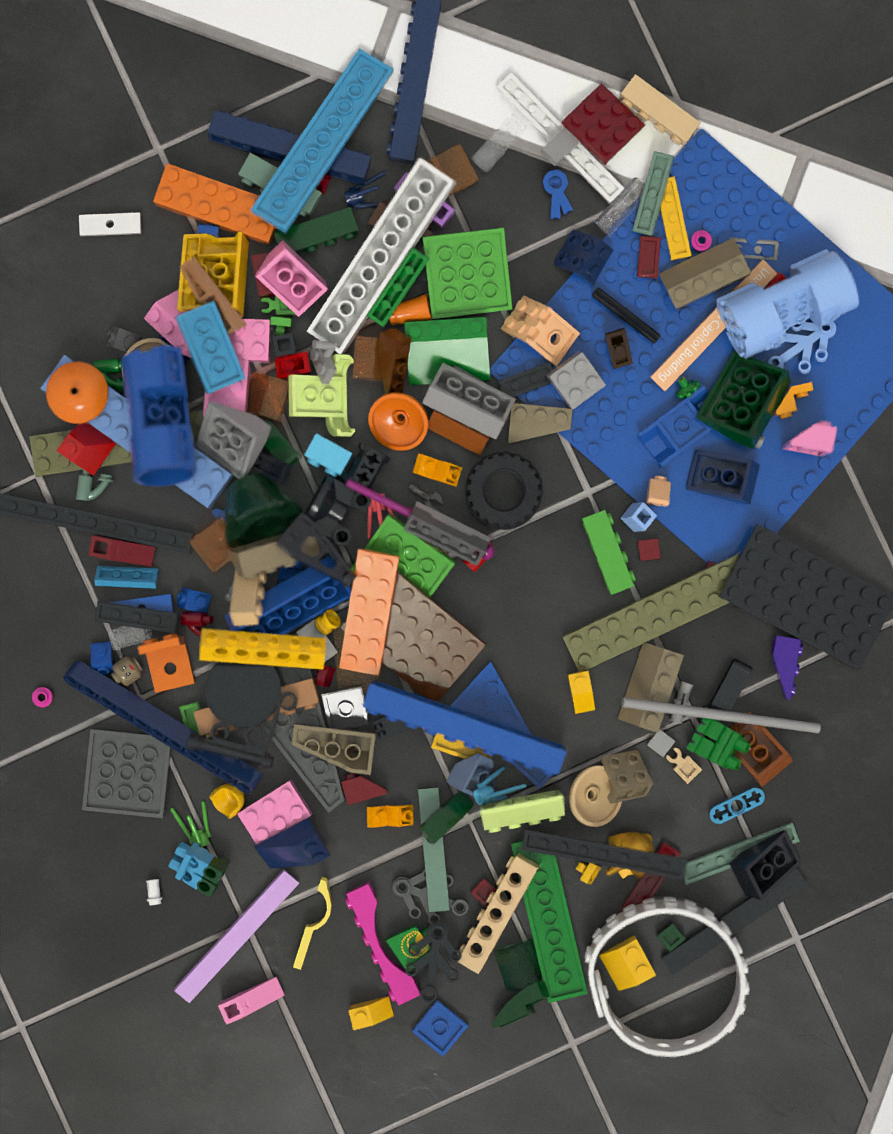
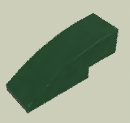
M459 790L417 828L429 844H435L469 812L474 804L464 792Z
M535 982L517 993L498 1013L492 1023V1027L502 1028L536 1013L533 1004L550 997L545 982Z

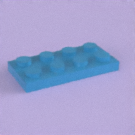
M214 301L175 317L206 394L245 379Z

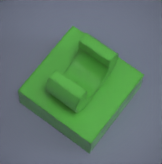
M271 316L270 325H277L276 335L285 334L286 326L291 327L293 325V317Z

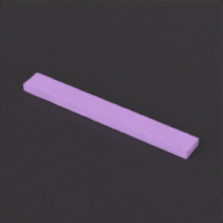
M283 869L177 984L174 991L190 1003L296 888L299 881Z

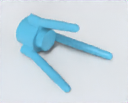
M502 766L486 780L477 784V789L474 790L473 794L477 804L485 805L507 799V795L504 794L526 788V784L494 793L491 786L487 787L485 785L505 770V767Z

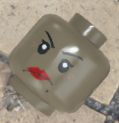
M125 656L113 664L112 669L114 673L111 676L117 684L122 683L124 686H129L141 677L143 669L134 657Z

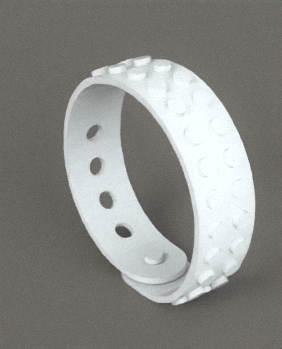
M664 897V899L660 900L649 898L643 900V903L626 906L623 908L624 911L617 915H611L601 929L597 928L592 935L593 941L591 946H587L584 956L585 962L588 963L590 986L599 1018L604 1017V1011L610 1026L623 1041L638 1050L656 1056L674 1057L700 1051L717 1042L727 1032L730 1033L735 1028L739 1015H742L745 1010L746 1003H744L745 995H748L749 982H747L745 974L748 973L744 956L740 957L739 955L743 953L736 937L731 938L732 933L723 920L719 922L714 916L715 914L709 909H701L693 901H678L674 897ZM662 913L686 915L700 920L713 928L730 946L736 964L735 991L729 1006L720 1018L696 1034L671 1040L646 1037L625 1026L611 1010L607 1001L609 998L607 987L602 984L599 970H594L596 957L600 949L614 933L638 919Z

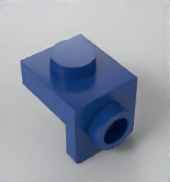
M182 587L177 596V607L207 613L211 594Z
M111 641L90 644L92 668L103 675L113 673Z

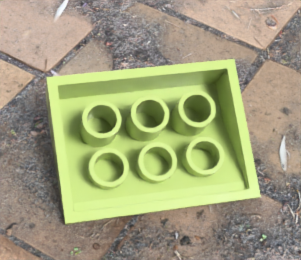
M560 789L480 805L484 830H489V833L501 831V827L509 826V829L519 828L521 823L529 822V825L540 824L541 820L548 818L549 821H557L561 819V816L565 815L563 796Z

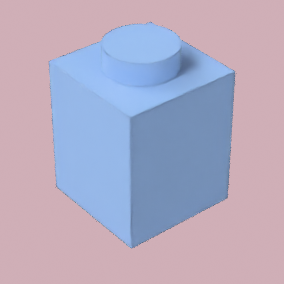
M644 502L632 503L620 519L632 531L639 532L645 531L657 515Z

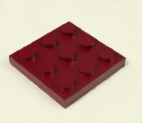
M602 83L561 122L604 165L645 127V124Z

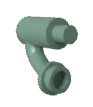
M83 469L82 475H79L76 499L84 501L95 499L104 491L109 482L114 481L112 480L113 476L100 474L98 480L101 483L94 490H91L93 477H90V473Z

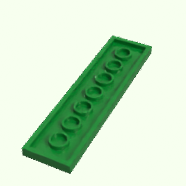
M523 840L511 843L514 857L520 853L540 865L523 897L542 979L550 995L547 998L548 1003L588 994L556 856L522 850Z

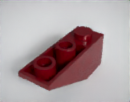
M96 534L92 535L88 556L152 567L156 547Z

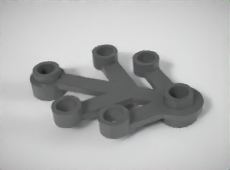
M425 869L422 873L410 879L404 876L396 878L392 885L393 892L397 896L404 898L409 909V916L417 919L421 915V909L415 906L412 894L420 898L428 915V922L430 924L434 923L430 920L433 915L437 916V922H440V915L438 913L429 912L427 886L422 889L414 886L426 880L424 875ZM446 874V877L451 878V883L447 884V887L452 886L454 879L452 875ZM405 883L406 889H399V884ZM449 898V908H452L454 914L462 916L467 913L468 903L462 898L452 900ZM458 903H462L464 905V908L462 910H458L456 908V905ZM413 909H417L419 911V914L417 916L411 914V911Z

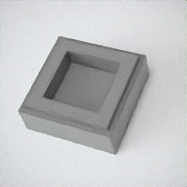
M659 729V732L653 735L647 746L664 757L675 743V740Z

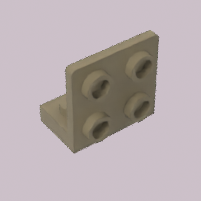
M638 750L602 757L601 762L612 784V789L607 796L610 804L647 796L653 782Z

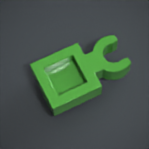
M276 295L275 301H272L270 298L261 299V302H268L270 305L268 309H262L264 314H269L276 310V316L296 315Z

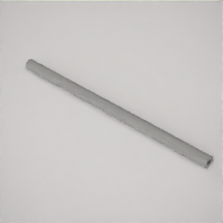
M623 697L621 701V706L625 708L819 733L821 729L820 723L628 697Z

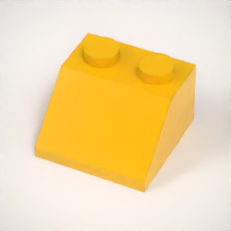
M635 935L599 954L618 991L637 986L656 976Z

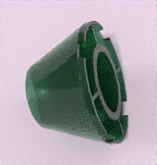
M261 474L244 476L233 482L226 490L224 539L229 547L236 548L237 546L284 534L302 513V509L298 503L269 478Z

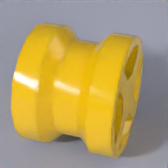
M331 609L326 610L323 616L320 615L315 619L317 629L324 635H328L332 632V629L338 628L341 624L340 617Z

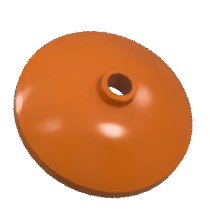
M70 362L59 367L51 375L47 384L46 397L51 410L56 416L69 423L82 424L92 421L102 413L108 401L109 389L105 377L97 368L84 362ZM73 388H78L77 395L72 394Z
M398 392L388 393L378 398L372 405L368 417L370 430L376 440L385 447L398 451L409 450L418 446L425 438L429 426L427 413L421 403L410 395ZM399 414L404 415L405 418H401Z

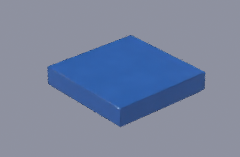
M436 999L414 1026L412 1032L444 1057L469 1024L440 1000Z

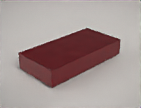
M640 236L638 278H658L661 237Z

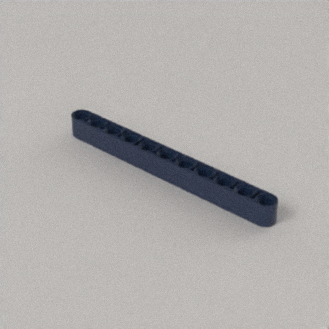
M76 660L63 676L64 681L74 689L240 791L251 794L261 780L262 774L243 760L202 749L196 751L187 749L190 734L200 735L199 733L85 663Z

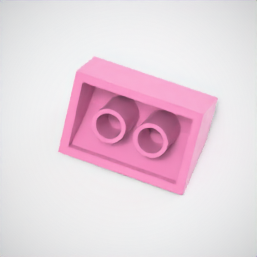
M283 240L267 255L255 275L298 317L328 290L326 281Z
M177 290L156 301L144 319L173 346L181 347L182 355L191 357L175 319L176 316L185 313L177 310L179 291Z
M819 421V423L805 429L783 444L782 449L822 457L832 453L836 428L831 427L829 422Z

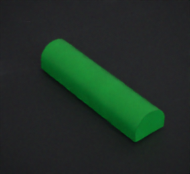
M412 247L367 314V317L384 327L429 258Z

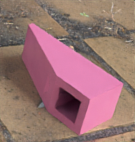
M276 976L222 1000L218 1007L227 1025L285 996Z

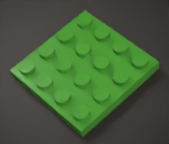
M504 228L422 237L424 255L429 258L425 266L432 319L513 310Z
M390 513L365 549L400 556L398 571L431 597L456 561L432 543L403 530L405 524ZM356 561L351 567L353 573H355Z

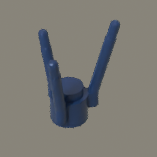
M383 171L365 181L364 186L386 175L387 172ZM362 185L349 188L348 191L344 192L348 207L354 206L355 210L377 207L380 202H360L364 201V194L378 190L379 186L370 187L362 191L361 188L364 187Z

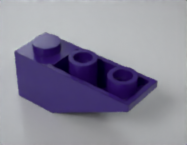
M774 635L770 656L783 697L790 700L796 690V684H793L794 676H798L799 673L797 660L798 656L802 655L803 644H800L801 640Z

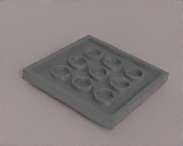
M90 729L82 810L164 818L171 748L149 734Z

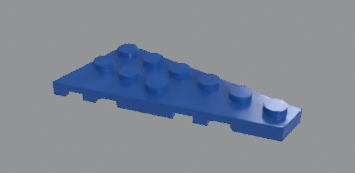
M491 661L450 705L462 711L531 734ZM517 760L512 763L539 789L551 777L542 773L540 768H526L522 766V762Z

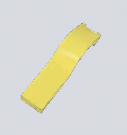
M322 877L318 891L323 894L327 902V911L320 921L306 925L293 966L300 970L313 931L324 925L331 914L332 898L328 880L325 877Z

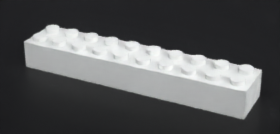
M419 158L308 328V333L320 341L334 342L336 344L335 351L339 354H345L368 319L367 314L411 248L416 246L456 185V181Z

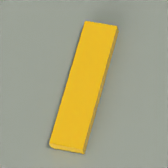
M675 176L668 179L660 209L671 261L691 257Z

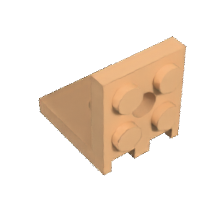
M523 296L517 302L516 307L510 316L505 319L501 330L527 343L554 366L560 363L580 334L550 307L526 296ZM556 333V340L551 343V336Z

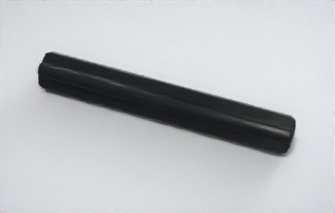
M596 288L592 293L594 299L650 342L655 344L661 335L601 288Z

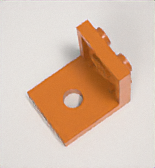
M176 633L163 636V641L158 642L157 638L142 641L143 646H139L138 650L140 655L146 654L155 693L195 684L185 636L178 637ZM167 663L175 664L176 671L174 674L166 672L165 666Z

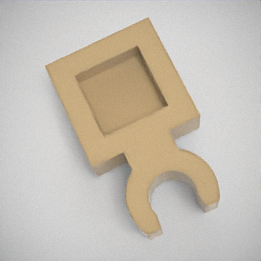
M674 747L673 749L676 751L677 756L670 758L669 755H666V759L671 763L677 764L673 770L688 784L702 769L688 755L682 758L681 751Z

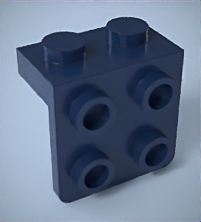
M572 230L556 257L554 264L559 268L577 274L587 283L594 285L613 249L600 238Z

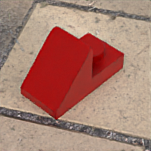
M308 352L275 359L278 379H286L289 375H309L311 372Z

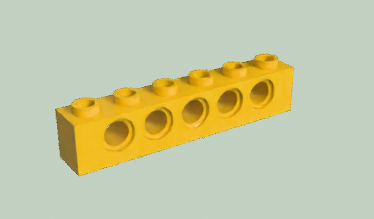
M202 629L200 660L323 669L326 638Z

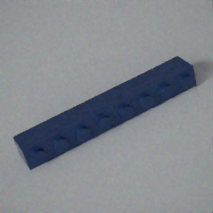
M416 0V3L412 2L411 15H414L413 23L409 22L407 30L410 40L409 43L405 42L404 55H407L406 63L402 62L400 74L403 75V81L398 83L397 94L400 95L399 103L395 102L393 114L397 115L396 122L391 123L390 129L393 140L388 142L387 154L390 155V161L412 165L415 162L441 11V0Z
M216 110L207 132L209 141L280 162L284 161L301 136V134L290 133L285 128H273L264 122L257 123L244 116L236 117L227 111L219 112ZM344 146L326 174L364 186L371 165V156H368L363 151H351Z

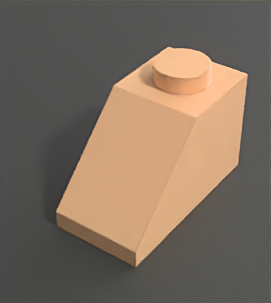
M655 476L654 479H649L645 504L662 507L669 505L671 482L666 481V477Z

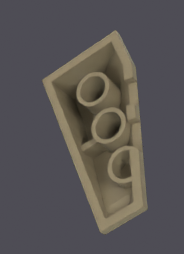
M294 724L292 745L348 772L371 775L376 733Z

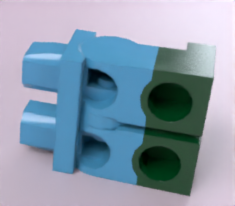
M181 842L175 851V854L178 856L175 855L172 858L168 867L177 872L176 879L179 881L182 879L186 884L210 898L219 886L231 860L225 857L221 860L213 856L205 848L199 847L200 844L196 842L192 846Z

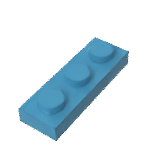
M97 566L94 582L95 586L156 589L159 572L158 568Z

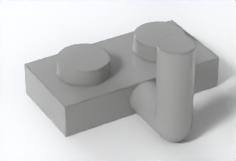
M313 340V349L309 355L321 383L329 384L337 370L331 357L336 344L334 342Z

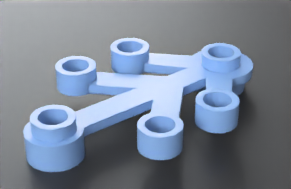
M804 322L799 327L791 326L792 330L796 332L807 330L813 331V333L809 336L784 332V342L797 344L780 356H772L768 363L772 365L773 361H779L780 364L777 367L784 369L785 362L803 351L802 361L799 363L798 369L802 374L809 373L811 370L812 346L818 339H820L819 349L815 352V359L818 362H825L827 360L828 339L836 333L834 322H827L823 325ZM829 326L830 329L828 331H824L822 327ZM819 353H824L825 357L819 358L817 355ZM806 364L808 365V369L803 370L801 369V366Z

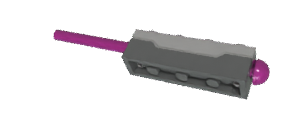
M351 479L346 484L347 487L407 516L408 520L403 530L478 566L482 557L484 560H488L494 555V548L491 545L488 546L490 537L418 501L412 509Z

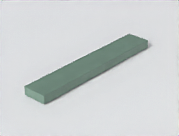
M438 788L418 789L421 824L440 807ZM422 835L429 912L448 911L450 909L443 837L435 844H429Z
M793 822L687 861L685 885L731 868L729 863L741 852L782 830L787 832L792 844L800 842Z

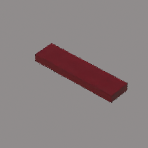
M662 842L656 852L679 857L681 852L665 842ZM645 873L634 886L620 911H624L623 908L628 905H637L643 903L642 901L645 899L653 898L666 877Z

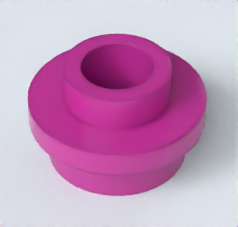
M703 230L695 232L691 238L693 248L698 251L707 250L712 243L710 234ZM699 237H703L705 239L704 244H700L698 242Z
M46 687L37 688L32 694L33 703L38 707L49 706L53 700L52 692ZM40 694L45 695L44 701L39 700Z

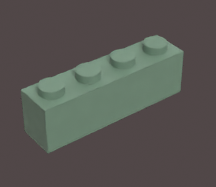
M250 153L238 174L243 184L249 187L254 185L262 193L278 168ZM315 189L299 213L300 216H312L322 198L320 191Z

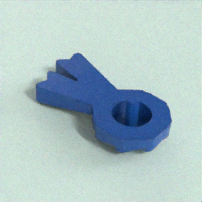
M560 170L549 171L543 178L545 191L552 195L550 219L555 217L557 219L561 218L560 205L564 215L567 212L573 211L564 194L568 185L567 176Z

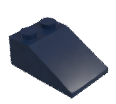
M695 450L686 489L730 501L751 504L760 465L751 459Z
M309 817L254 846L269 868L314 865L330 856L322 835Z

